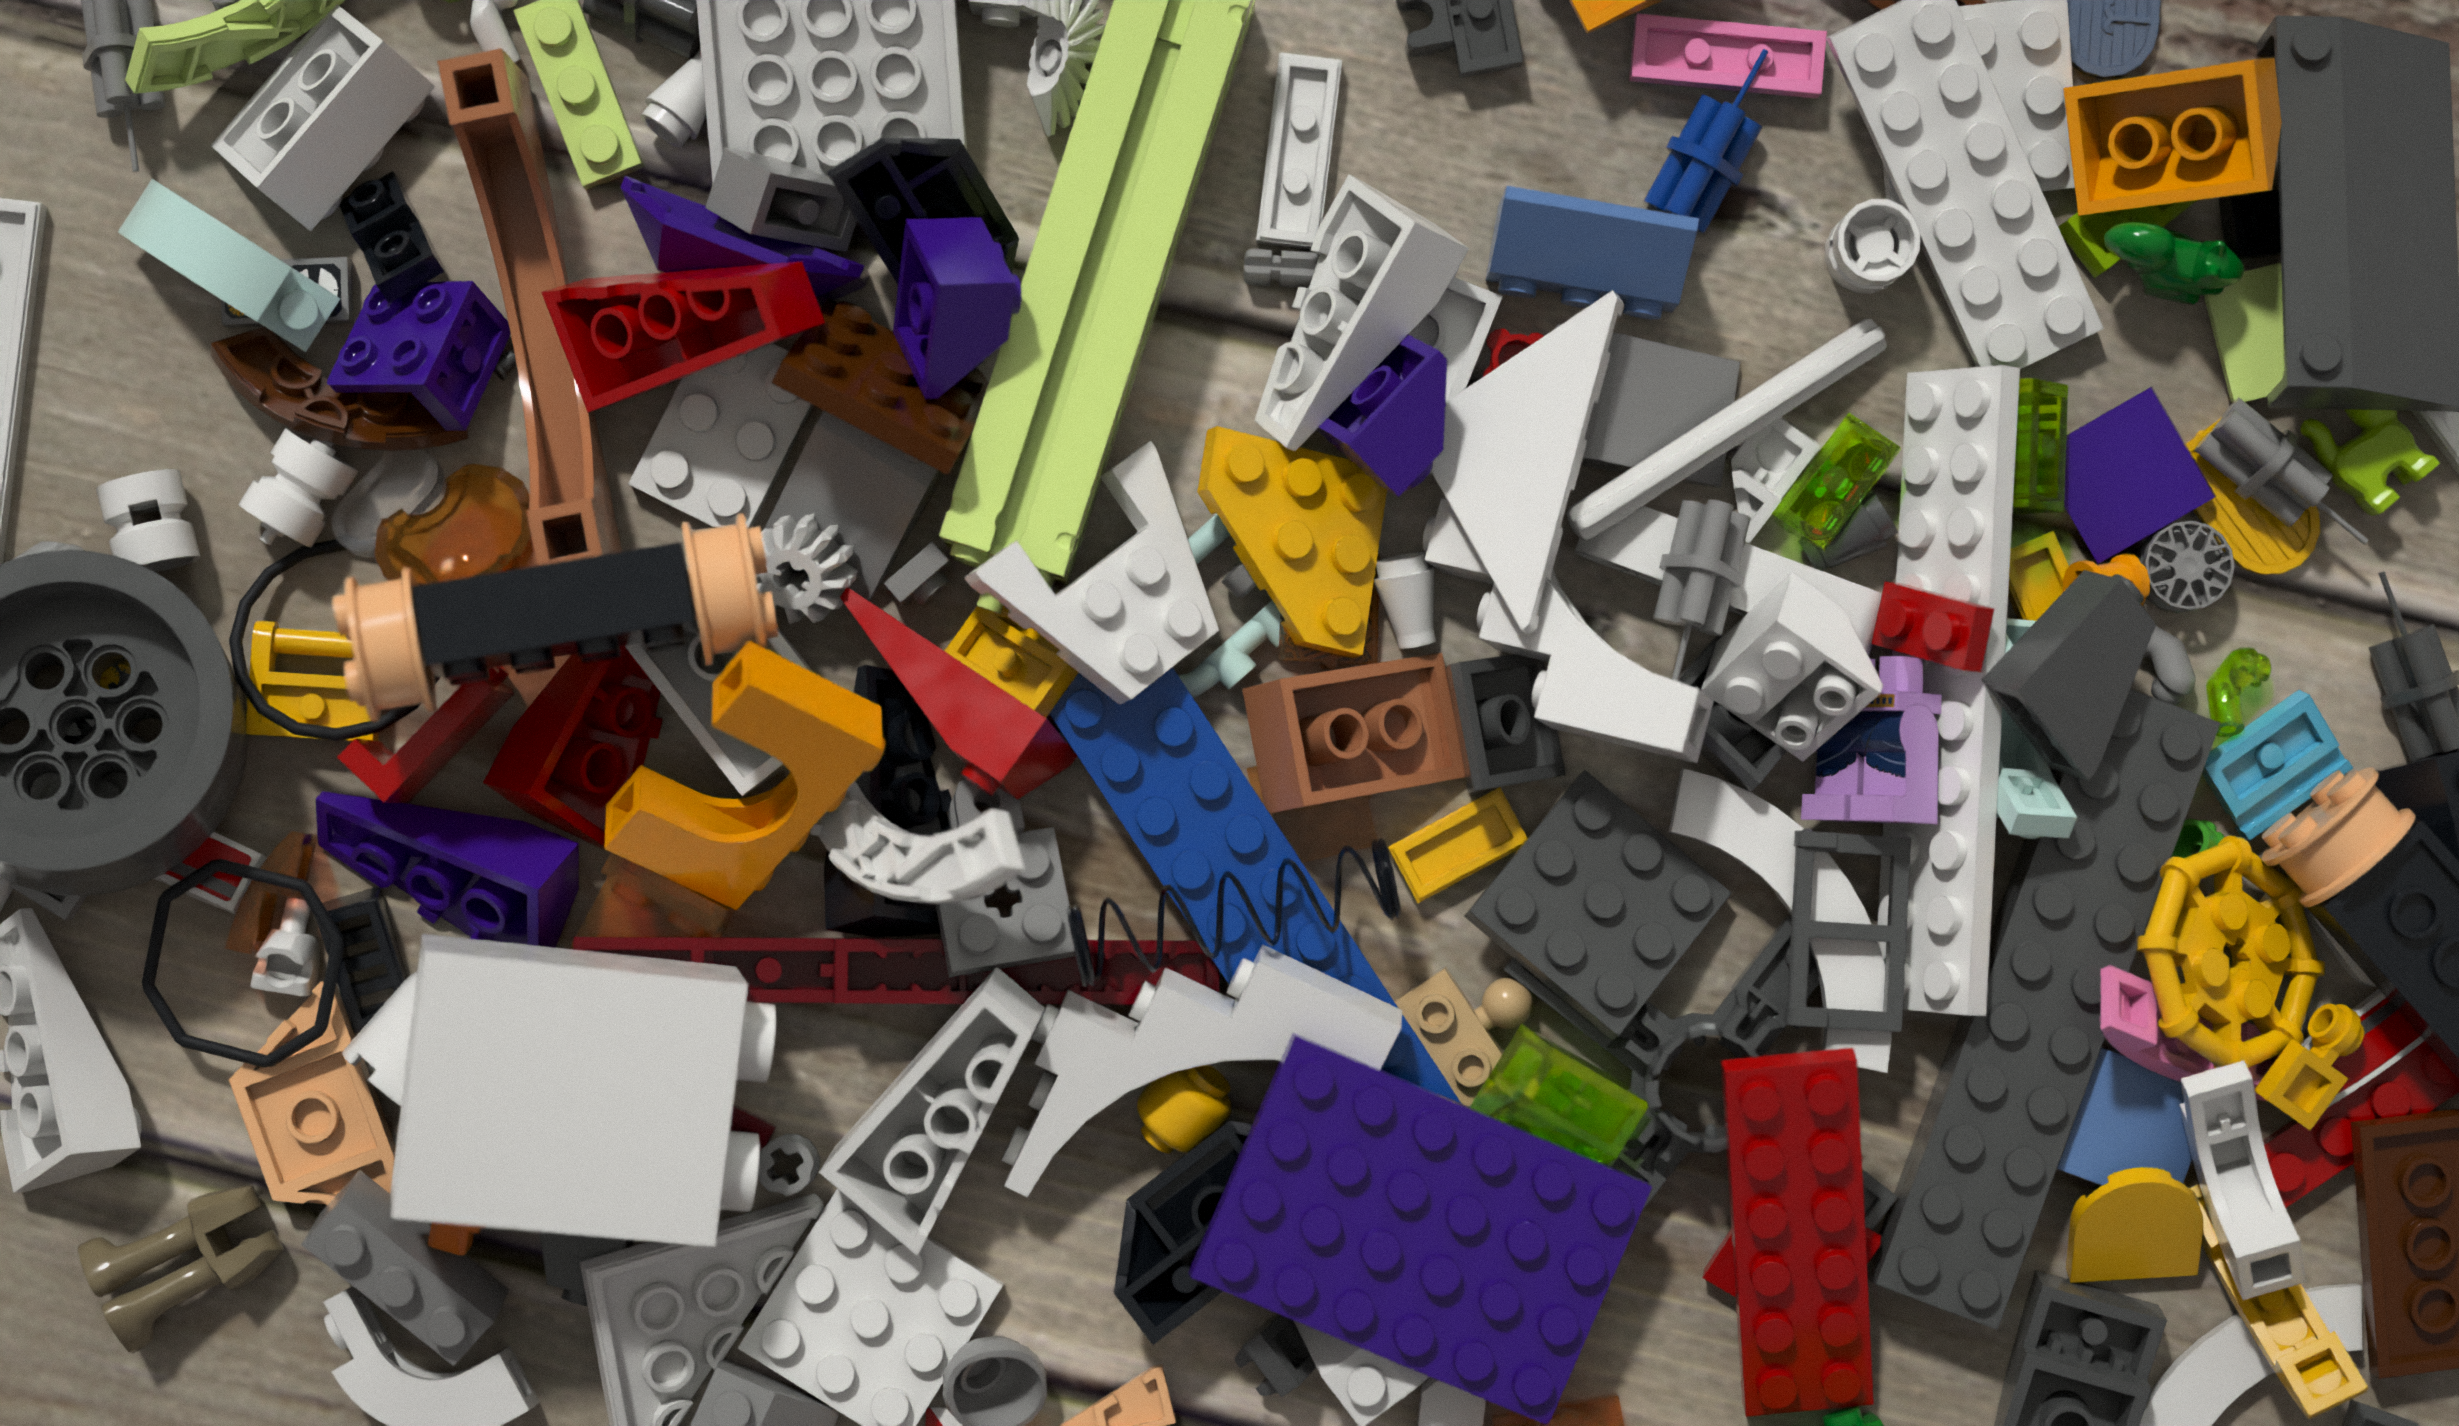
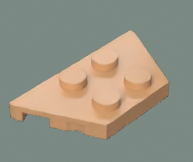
M324 981L320 982L312 990L313 993L288 1020H284L267 1038L266 1044L257 1053L268 1055L315 1025ZM337 984L328 1028L321 1037L275 1066L263 1068L244 1063L229 1079L273 1201L328 1205L359 1170L388 1193L391 1191L396 1145L374 1085L368 1081L370 1074L365 1060L362 1058L354 1066L342 1054L356 1036Z

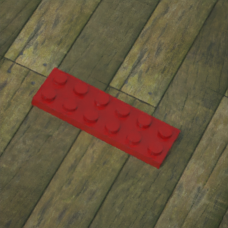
M1851 1047L1721 1060L1741 1390L1745 1416L1874 1405L1858 1068L1854 1049Z

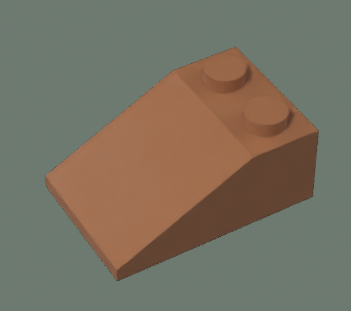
M1442 652L1283 678L1242 689L1263 802L1270 814L1466 777Z

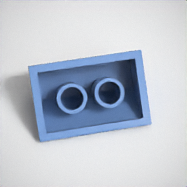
M1506 186L1497 209L1485 281L1499 283L1498 292L1514 297L1535 298L1537 290L1562 294L1561 303L1579 308H1587L1613 290L1624 303V314L1637 318L1658 320L1661 319L1662 311L1672 313L1679 305L1697 234L1699 218Z

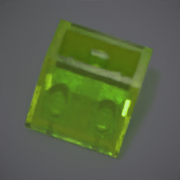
M1521 1024L1470 1106L1475 1110L1605 1165L1618 1157L1648 1109L1647 1102L1619 1079L1524 1024Z

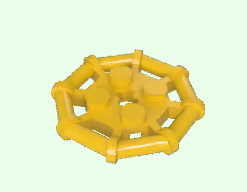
M2226 836L2217 846L2185 858H2169L2160 869L2162 884L2144 936L2137 937V951L2144 953L2159 1005L2161 1018L2158 1021V1026L2167 1038L2176 1037L2210 1061L2214 1068L2240 1061H2245L2249 1068L2280 1055L2291 1039L2302 1045L2304 1043V1036L2301 1030L2318 977L2325 975V962L2318 960L2304 907L2298 901L2302 890L2291 877L2287 878L2273 866H2267L2261 857L2251 851L2249 842L2241 837ZM2214 874V891L2208 893L2207 895L2209 896L2205 897L2198 887L2200 879ZM2242 876L2265 892L2258 902L2242 890ZM2278 915H2279L2281 924H2278V923L2275 922V919L2277 918ZM2224 946H2228L2231 951V968L2229 967V958L2223 953ZM2176 967H2182L2186 983L2180 984ZM2288 975L2291 978L2279 1012L2274 1004L2283 976ZM2199 1015L2213 1024V1032L2198 1022ZM2252 1019L2261 1035L2242 1042L2241 1023Z

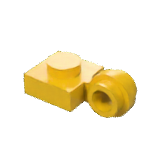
M2325 1004L2319 1007L2313 1013L2308 1023V1033L2313 1043L2312 1048L2308 1050L2291 1039L2254 1089L2257 1094L2308 1130L2313 1128L2349 1079L2333 1068L2332 1064L2338 1056H2347L2353 1053L2359 1047L2364 1037V1027L2361 1024L2359 1015L2344 1004Z

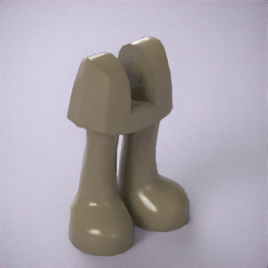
M254 1186L230 1188L193 1198L187 1204L188 1216L138 1241L115 1246L105 1238L98 1237L78 1246L79 1259L85 1277L93 1293L100 1298L116 1291L146 1271L199 1246L204 1256L152 1283L121 1294L103 1303L102 1311L105 1319L128 1352L133 1354L145 1348L153 1341L154 1322L169 1309L221 1283L228 1289L237 1291L257 1277L283 1252L284 1247L274 1230H270L258 1237L245 1239L240 1242L239 1246L234 1248L224 1228L228 1224L233 1225L242 1221L246 1215L262 1207Z

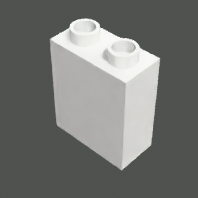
M422 934L390 1191L391 1218L715 1247L720 1209L750 1212L755 1197L759 1167L758 1133L730 1131L736 1080L766 1083L768 1080L775 1041V1005L746 1002L748 984L736 966Z

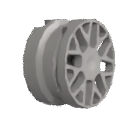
M2192 520L2173 523L2152 533L2145 539L2136 555L2139 561L2146 567L2150 578V593L2146 599L2159 609L2174 613L2205 608L2220 599L2231 584L2235 568L2232 549L2224 536L2210 525ZM2213 535L2218 537V539L2222 543L2221 545H2218Z

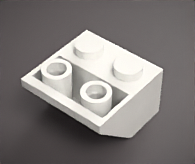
M1791 572L1716 642L1701 691L1803 762L1881 694L1883 684L1844 608Z

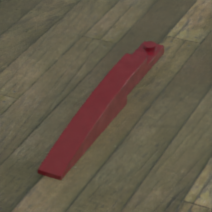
M573 937V950L736 966L748 984L746 1002L963 1004L993 971L949 977L942 938ZM1087 940L1094 975H1096L1098 940ZM1104 940L1102 975L1097 985L1094 986L1089 984L1085 987L1082 984L1076 956L1000 969L1040 1004H1062L1069 990L1097 1004L1133 1005L1144 982L1147 981L1156 985L1165 967L1219 992V969L1214 961L1203 952L1197 940H1163L1162 960L1158 970L1154 973L1144 967L1130 940ZM1137 940L1146 959L1151 966H1154L1157 940Z

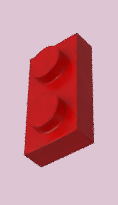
M1884 581L1871 644L1963 671L1981 672L1995 609L1903 583Z

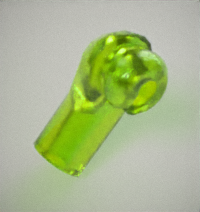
M2241 647L2231 651L2206 682L2210 719L2220 722L2216 736L2231 737L2240 734L2244 730L2240 695L2248 686L2259 687L2262 684L2261 681H2267L2271 675L2272 667L2269 658L2265 654L2257 653L2254 648Z

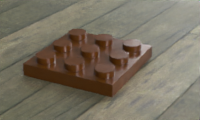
M828 298L820 308L825 323L806 330L801 334L782 360L771 383L948 475L973 433L989 384L986 381L985 375L975 368L939 398L925 399L893 331L872 321L871 315L860 306L846 301L836 302Z

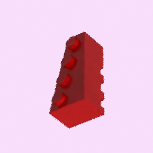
M802 261L587 278L541 292L588 413L634 398L825 323Z

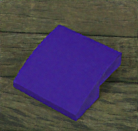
M2152 386L2050 444L2059 445L2058 453L2034 454L2038 462L2058 461V469H2046L2043 471L2047 477H2058L2057 485L2052 486L2098 564L2216 497Z

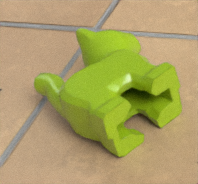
M2344 409L2349 419L2361 427L2362 431L2358 436L2341 446L2336 445L2331 431L2324 423L2312 418L2305 420L2300 427L2301 434L2310 439L2321 464L2333 474L2332 482L2341 490L2353 496L2357 504L2371 516L2381 514L2400 498V495L2393 488L2386 486L2387 476L2391 471L2402 485H2406L2412 480L2414 482L2421 480L2440 464L2435 456L2424 454L2417 447L2409 429L2398 420L2397 410Z

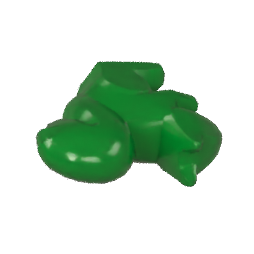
M2144 222L2117 224L2111 227L2104 235L2105 247L2119 258L2127 261L2129 267L2138 273L2145 294L2157 298L2195 305L2200 295H2219L2223 292L2224 287L2237 283L2244 274V265L2239 257L2224 242L2219 240L2204 242L2187 234L2167 230L2161 226Z

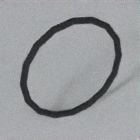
M343 537L314 543L312 548L305 545L301 546L265 568L240 600L229 645L236 681L259 714L294 735L341 741L379 733L420 706V704L393 708L382 715L379 721H368L340 728L300 723L270 706L247 673L242 641L251 607L276 576L306 558L342 550L380 555L402 568L411 567L420 585L434 583L420 563L386 543ZM434 674L435 684L440 679V677H437Z

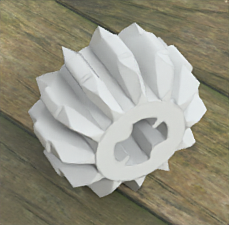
M815 513L805 515L799 522L790 514L780 517L773 524V528H765L761 532L767 573L756 574L758 575L756 577L758 593L771 591L774 610L776 611L780 606L785 608L789 624L799 622L804 615L815 623L823 620L830 613V609H839L844 604L840 598L841 594L856 580L858 572L856 568L846 563L853 555L854 545H837L834 538L837 536L838 524L830 525L824 531H821L818 528Z

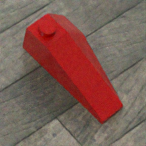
M847 587L840 596L843 603L949 748L966 765L960 774L974 786L990 796H993L996 790L1000 788L1018 800L1070 767L1077 758L1074 750L1045 717Z
M625 646L619 647L621 657L595 663H582L578 654L570 655L512 727L483 781V784L526 813L605 850L606 804L640 765L644 766L650 738L658 739L663 720L662 718L655 717L661 692Z

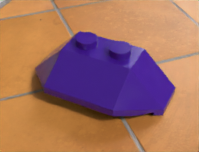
M624 176L620 188L659 272L802 261L819 307L823 306L828 298L832 300L839 299L865 287L870 274L865 265L811 245L749 234L709 211L704 205Z

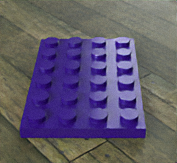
M1292 1033L1191 1265L1189 1275L1200 1282L1545 1425H1549L1652 1186L1646 1181L1296 1033Z

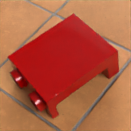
M503 666L488 668L490 679L462 684L395 754L381 741L355 738L337 758L384 803H410L515 694L503 683L509 676V672Z

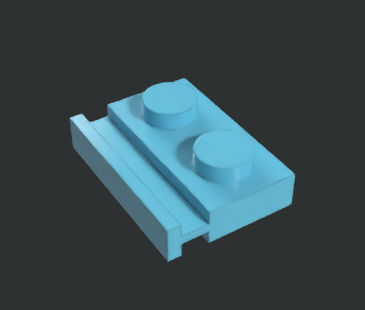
M2297 690L2210 751L2202 775L2225 813L2229 814L2232 818L2238 834L2250 841L2280 818L2311 798V791L2326 777L2338 770L2344 775L2353 767L2339 750L2338 746L2340 745L2311 696L2301 690Z

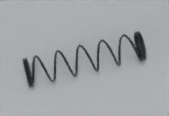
M1380 838L1378 841L1374 839L1371 843L1380 891L1359 853L1349 845L1343 846L1338 855L1336 865L1333 927L1325 917L1299 866L1289 858L1284 859L1279 867L1277 877L1273 940L1266 932L1239 879L1229 871L1224 872L1218 888L1216 940L1213 953L1205 944L1178 891L1169 884L1165 885L1160 893L1158 905L1157 950L1154 966L1150 965L1143 954L1121 909L1114 900L1108 897L1104 899L1100 908L1096 975H1094L1080 907L1076 904L1073 908L1069 906L1067 908V916L1082 984L1085 987L1089 984L1092 986L1097 985L1102 975L1107 904H1110L1144 967L1152 973L1158 970L1162 960L1164 909L1167 891H1170L1177 901L1203 952L1212 960L1216 959L1222 942L1223 901L1227 878H1230L1238 889L1263 939L1272 947L1275 946L1279 941L1281 933L1283 877L1286 865H1290L1293 868L1322 924L1333 934L1337 931L1340 922L1342 866L1346 852H1350L1359 864L1387 918L1392 921L1394 917L1399 919L1401 917L1399 895L1386 842Z

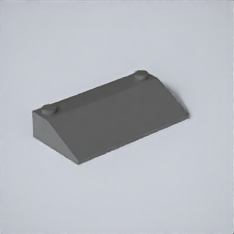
M2276 15L2257 42V55H2275L2282 121L2278 144L2284 373L2281 381L2267 395L2268 408L2459 412V275L2449 43L2343 17Z

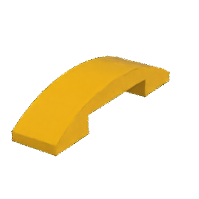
M2197 1184L2189 1188L2196 1194L2203 1214L2202 1246L2214 1270L2258 1347L2305 1416L2311 1419L2368 1392L2367 1384L2336 1332H2329L2301 1284L2242 1300L2215 1234L2200 1185Z

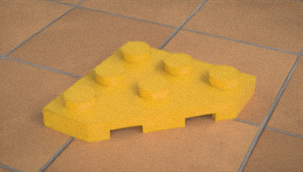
M1219 426L1207 430L1197 493L1211 514L1217 513L1236 542L1232 548L1259 590L1266 589L1285 619L1281 624L1294 645L1349 658L1362 656L1387 490L1375 483L1349 459L1302 447L1293 451L1278 441Z

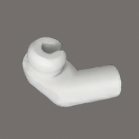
M472 0L470 25L482 52L502 48L514 62L521 59L503 22L501 12L506 8L515 6L518 0Z

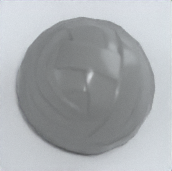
M1004 1336L976 1338L966 1343L952 1357L943 1374V1399L945 1406L963 1426H1025L1040 1412L1047 1397V1374L1038 1356L1027 1346Z

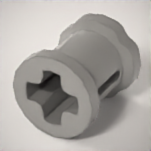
M785 1134L770 1141L760 1151L759 1181L770 1192H779L783 1195H792L800 1192L815 1179L819 1171L820 1156L816 1146L808 1138L799 1134ZM779 1148L786 1155H792L796 1152L801 1155L803 1163L796 1169L800 1179L795 1181L790 1173L779 1177L775 1172L773 1166L781 1160L780 1154L777 1151Z

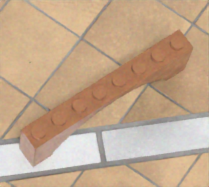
M502 48L437 61L449 123L457 137L481 210L500 282L513 343L528 446L530 499L529 510H526L537 566L622 552L595 411L588 413L541 293L542 291L569 284L529 78Z

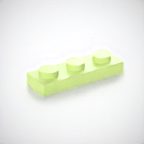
M538 0L513 10L580 182L585 190L645 168L580 1Z

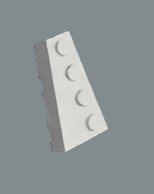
M996 967L838 1142L819 1173L918 1256L1046 1008Z

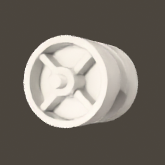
M284 429L270 452L274 455L271 462L278 472L276 477L262 476L259 481L253 480L238 504L262 521L261 526L265 528V531L260 537L261 541L271 546L276 536L283 538L286 535L312 548L326 525V522L323 520L325 512L319 504L322 499L335 500L338 494L344 496L358 473L355 468L334 455L336 453V450L332 448L334 443L316 438L311 442L290 429Z

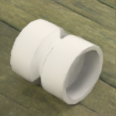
M1870 199L1857 204L1831 230L1825 243V263L1830 275L1841 287L1854 293L1873 294L1888 288L1914 264L1920 251V231L1916 220L1904 206L1889 199Z
M164 469L133 474L106 482L97 487L96 491L104 523L116 527L117 534L109 541L112 555L133 561L155 573L178 568L201 558L193 523L182 520L180 513L187 507L188 503L179 470ZM160 510L161 520L135 525L133 516Z

